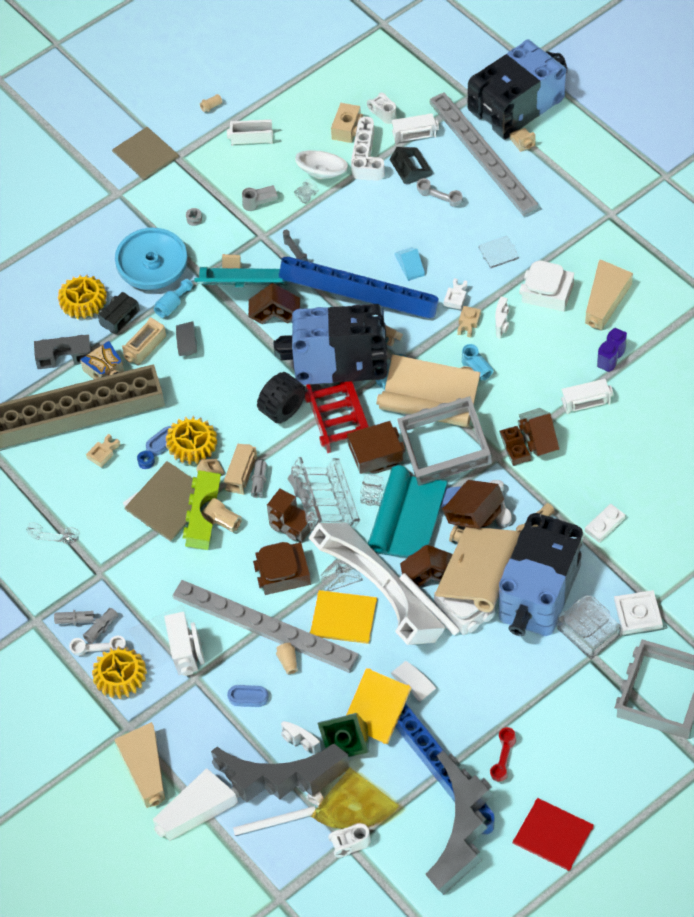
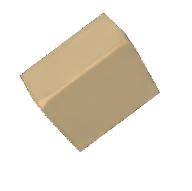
M222 254V268H242L241 256Z
M203 459L196 468L197 472L201 470L218 473L221 476L225 473L217 459Z

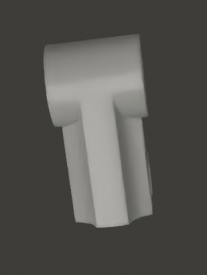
M274 185L257 190L249 187L242 191V206L246 211H254L260 204L278 200Z

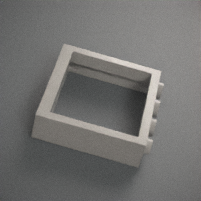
M470 396L463 399L458 398L450 403H441L437 407L422 409L411 415L406 414V416L397 419L418 486L492 463L491 453ZM468 412L481 450L419 469L407 430Z
M641 639L639 647L636 646L633 651L632 657L635 658L634 662L629 663L626 674L629 675L628 679L622 682L620 689L623 692L622 696L616 699L614 709H617L616 717L689 739L694 724V692L683 724L627 707L644 656L694 671L693 654Z

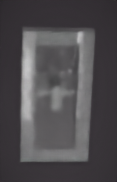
M340 559L333 561L319 575L325 591H333L363 581L362 575L358 570Z

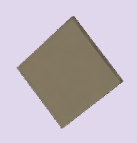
M145 127L112 149V152L143 180L179 157V154L149 127Z

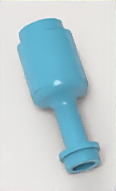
M189 279L182 280L181 286L175 292L167 291L155 303L154 312L161 318L169 316L180 305V296L185 291L192 289V282Z

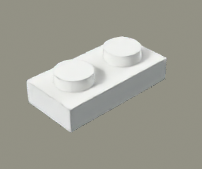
M610 504L585 527V533L600 543L625 519V514Z

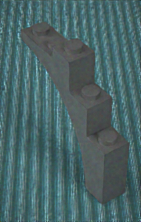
M335 744L305 759L277 764L255 763L242 760L226 753L218 746L211 751L213 766L216 770H221L225 773L228 780L232 782V791L236 794V797H241L245 802H249L265 789L270 795H275L280 800L297 786L303 792L306 791L313 797L350 769L348 754Z
M442 751L437 757L445 767L452 783L455 797V818L446 848L425 875L438 891L444 895L482 861L478 856L480 851L472 842L488 828L484 824L486 818L478 809L494 795L490 791L492 786L485 778L480 780L476 775L472 777L465 768L460 770L457 766L460 762L453 754L447 755Z

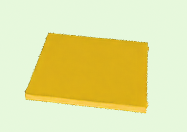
M319 590L309 633L325 639L369 644L377 597Z
M366 668L346 715L358 713L367 724L368 736L381 741L383 744H388L412 687L377 673L370 668Z

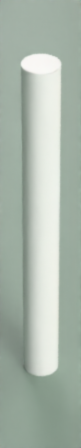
M405 573L402 574L399 579L454 636L458 634L459 628Z
M313 806L233 827L234 835L316 814V809Z

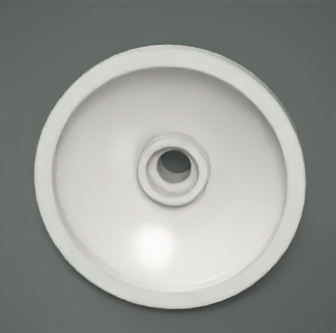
M302 151L295 158L297 165L316 179L339 176L345 173L348 167L347 162L343 158L324 151Z

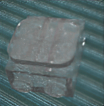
M586 595L576 600L572 607L567 611H563L558 616L557 629L592 660L620 636L621 625L610 616L609 610L596 598Z

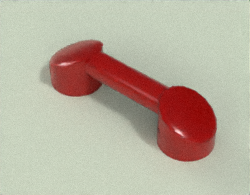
M510 727L502 728L499 731L502 750L498 764L493 765L490 769L491 778L497 782L504 781L508 777L506 764L510 748L516 743L515 731Z

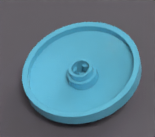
M144 228L132 232L120 242L115 252V265L120 277L129 285L146 290L159 289L172 284L183 274L187 266V250L183 241L173 232L162 228Z

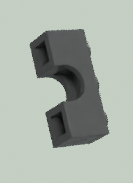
M89 334L34 341L35 362L38 370L55 368L57 358L65 354L72 356L74 365H80V359L92 352Z

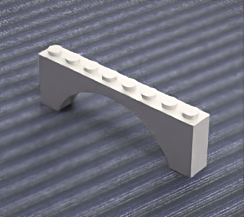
M347 522L317 524L309 539L320 551L335 556L351 565L380 589L396 613L398 625L395 632L407 645L435 643L446 627Z

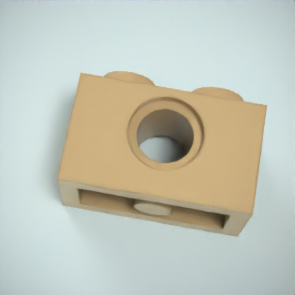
M340 103L331 126L332 140L352 143L353 138L356 137L358 121L363 117L360 106Z

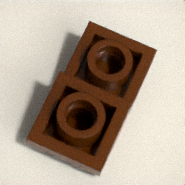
M518 426L499 431L513 466L531 461V455L524 444V437Z

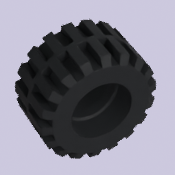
M280 372L274 375L262 388L257 399V408L275 423L281 424L286 422L300 408L305 398L306 388L290 374Z

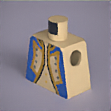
M109 341L80 359L83 371L93 379L124 372L122 360Z

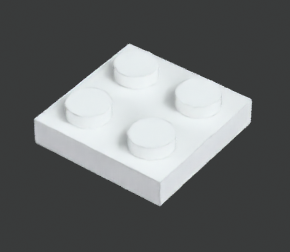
M654 590L614 596V603L623 635L662 629L663 623Z

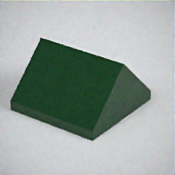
M358 713L317 723L325 748L335 744L348 754V757L369 753L368 727Z

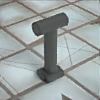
M284 230V244L289 246L297 259L308 261L307 254H302L290 237V231Z

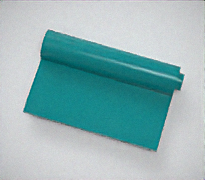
M402 465L392 467L368 541L371 549L377 554L408 558V556L417 552L421 547L427 544L430 545L448 481L435 480L418 486L416 477L410 476L406 467Z

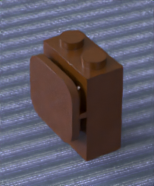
M391 421L347 433L348 447L360 474L366 472L376 474L390 470L403 461V453L406 452L403 442H399L398 430L392 426Z
M467 480L443 507V512L449 524L480 529V527L489 526L502 512L501 503L504 500V496L499 484Z
M280 542L264 546L259 552H255L254 570L260 574V577H257L259 589L263 588L265 595L311 585L310 573L301 542L295 544Z

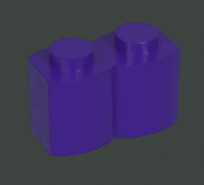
M618 328L610 330L606 341L598 349V368L610 372L616 367L617 359L626 350L627 332Z

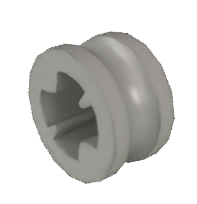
M197 208L187 210V223L191 226L199 225L202 222L201 211Z

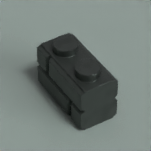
M122 291L118 296H114L111 299L110 304L106 308L103 307L99 311V324L116 335L140 311L138 301Z

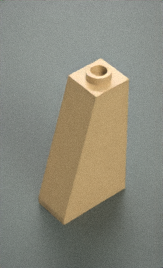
M601 259L599 260L586 309L585 324L602 331L631 287L632 272Z
M151 722L114 739L117 750L146 808L157 806L165 800L157 738L154 725Z

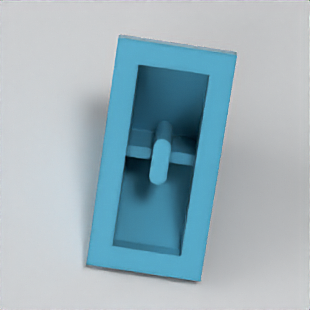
M411 247L394 253L408 281L425 276L418 249Z

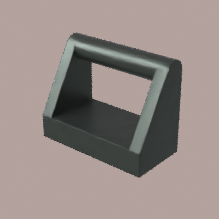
M396 147L389 159L404 184H411L433 174V171L417 147ZM415 156L422 169L415 168L409 157Z

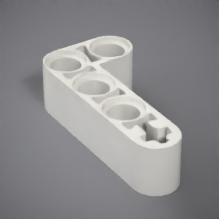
M367 116L360 118L358 121L351 159L352 176L359 180L379 181L385 176L384 161L379 157H371L374 140V120Z

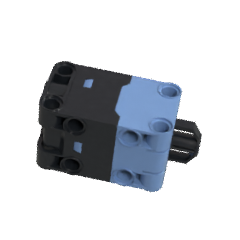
M526 39L498 60L471 76L467 84L468 110L478 119L484 118L492 125V130L504 140L508 139L510 133L520 130L564 99L565 75L568 70L564 56L558 52H545L530 39Z
M379 304L297 309L292 314V335L280 336L273 341L274 356L281 361L294 360L295 379L303 385L382 380L386 378L388 373L386 324L384 323L383 307Z
M532 513L528 516L499 582V619L503 623L510 624L508 630L513 635L525 636V630L542 636H549L554 632L581 567L582 554L580 548L583 542V530L578 525L540 513Z

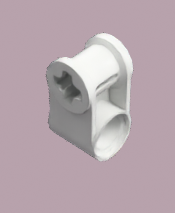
M383 92L379 93L376 98L367 101L369 110L385 124H392V120L397 119L396 104Z
M362 823L336 830L328 836L329 841L333 843L334 855L337 858L365 849L371 842L369 829ZM359 834L365 835V837H363L362 839L356 838V836Z

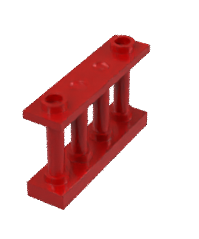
M352 381L340 382V385L312 392L310 384L306 385L305 401L310 403L321 434L319 441L321 447H325L327 454L331 453L330 443L347 439V433L369 427ZM342 392V394L346 393L347 397L344 400L317 406L315 401L317 398ZM343 407H351L352 412L348 415L322 421L320 413ZM351 421L357 424L356 429L330 436L327 435L325 429Z

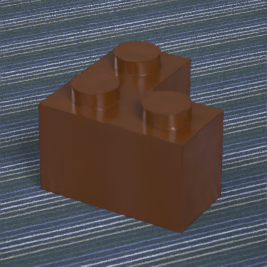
M271 283L249 299L248 317L260 324L265 323L274 316L286 323H290L293 312L300 309V297Z
M537 408L519 414L518 426L521 431L529 436L530 441L527 443L530 452L540 456L559 450L550 412Z
M281 488L278 489L267 504L270 527L277 532L280 531L286 534L292 540L302 543L315 526L314 515L298 508L296 496Z
M427 544L400 563L402 574L405 573L418 587H421L431 579L440 582L453 554Z

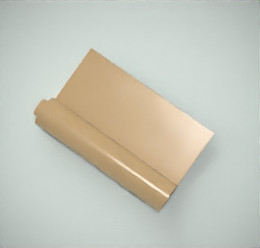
M392 354L385 391L382 394H378L376 404L379 405L381 410L411 415L422 409L437 407L441 403H450L458 398L463 399L469 396L474 405L481 372ZM468 412L439 420V422L468 427L470 416Z
M465 527L435 592V596L473 600L479 610L491 612L499 597V582L520 533L514 530Z

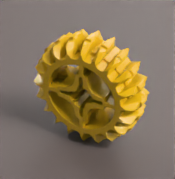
M88 274L85 277L79 275L78 278L73 276L72 280L66 279V284H61V289L58 292V302L61 310H63L65 315L69 314L71 318L75 316L77 320L80 317L84 319L86 316L92 317L93 313L98 314L107 301L105 286L101 283L100 279L96 280L94 276L89 277Z
M185 416L184 421L178 418L177 424L172 423L171 428H168L166 447L169 449L170 455H174L175 460L180 459L181 463L188 461L190 465L192 461H195L198 465L199 460L206 459V457L211 458L212 452L216 450L217 434L214 431L213 425L209 426L208 420L203 422L201 417L195 420L194 416L191 419Z
M118 645L117 650H113L110 647L109 653L103 651V657L97 656V663H93V682L97 689L102 691L104 696L109 694L113 698L117 695L121 699L122 695L125 694V696L129 697V692L136 694V688H142V682H145V675H147L146 664L142 660V656L137 654L134 649L129 651V648L126 646L124 650H121V647ZM117 668H118L119 671L121 672L122 677H120V674L118 673Z

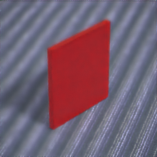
M537 797L512 844L570 871L589 834L593 830L594 824Z

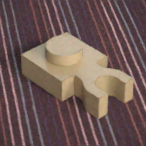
M463 306L459 317L457 335H461V332L466 330L468 331L467 337L471 338L472 327L477 328L481 309Z
M108 434L102 444L97 442L86 454L87 459L102 468L114 455L113 450L120 446V440L116 439L113 443H110L112 436Z

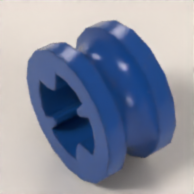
M147 450L141 451L137 455L138 466L142 469H150L155 463L154 454Z

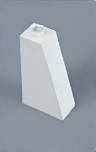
M206 768L153 818L154 831L161 838L166 837L171 841L235 806L238 803L236 794Z

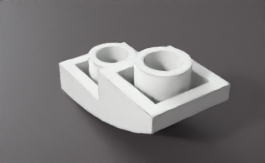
M502 296L498 301L495 314V332L498 339L501 338L503 332H507L509 322H507L510 308L508 306V298Z
M407 661L391 672L396 681L412 687L410 692L419 702L436 689L417 668Z
M283 721L281 723V735L286 742H291L295 747L301 743L302 747L307 752L310 750L313 755L321 751L320 741L311 733L290 722Z

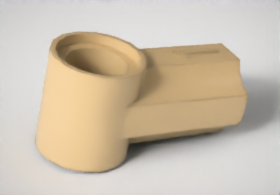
M214 498L201 512L205 520L211 524L217 523L231 532L237 531L242 521L241 516L226 509L221 501Z

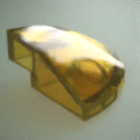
M349 767L312 813L311 817L331 828L345 829L358 823L369 827L387 819L396 811L399 805Z

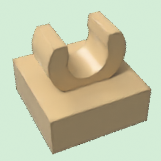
M386 325V338L389 337L387 345L392 346L395 341L394 338L400 341L403 334Z

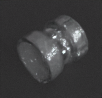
M306 179L302 186H299L294 191V194L300 202L306 204L311 200V196H315L319 192V188L314 181Z

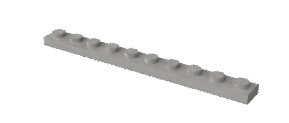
M443 92L430 98V105L518 211L524 216L538 209V203L446 93Z
M181 580L172 595L174 600L276 643H291L295 647V651L350 673L358 659V653L187 581Z

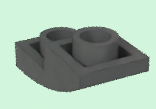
M193 321L176 325L179 357L189 356L197 352Z

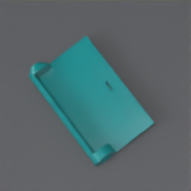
M200 267L199 278H194V282L200 285H235V287L270 285L271 283L287 285L289 281L279 278L280 269Z

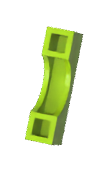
M198 470L197 477H193L191 488L195 489L194 494L190 493L188 505H192L191 511L187 510L185 522H189V525L184 527L182 539H186L185 547L208 550L213 524L204 519L200 509L213 498L217 499L221 474Z

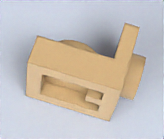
M524 127L510 133V140L522 152L535 146L536 134L534 132L529 133Z

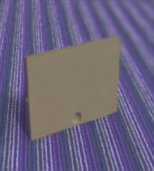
M166 461L126 505L124 510L171 542L188 523L185 522L187 510L191 511L192 505H188L190 493L194 494L195 489L191 488L193 478Z

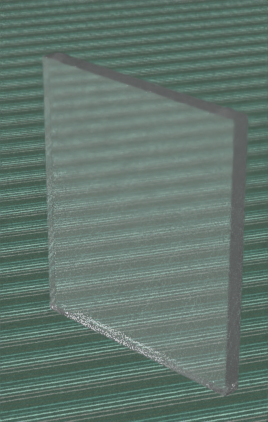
M182 604L129 629V634L134 639L151 671L173 661L164 616L184 612L190 632L192 630V621ZM200 637L201 646H204V641Z

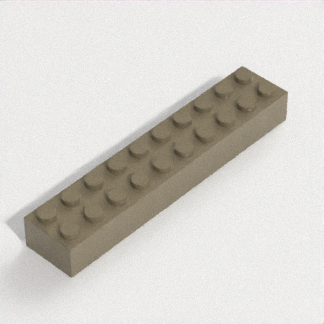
M154 364L0 403V449L164 407L163 393Z

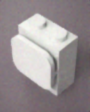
M536 261L532 263L530 270H526L525 284H521L519 294L522 295V302L564 312L574 285V272L565 271L562 266L550 262Z
M434 592V603L459 628V632L463 636L468 632L475 631L480 624L490 621L495 615V607L491 612H483L475 606L473 600L436 597Z
M184 612L166 615L164 618L178 676L191 675L193 672L198 671V659L201 665L205 664L195 622L191 623L192 630L190 632Z

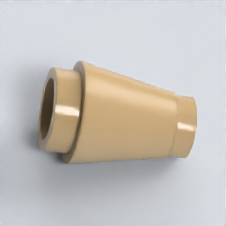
M291 643L279 645L276 648V656L286 674L296 673L298 668L295 647Z

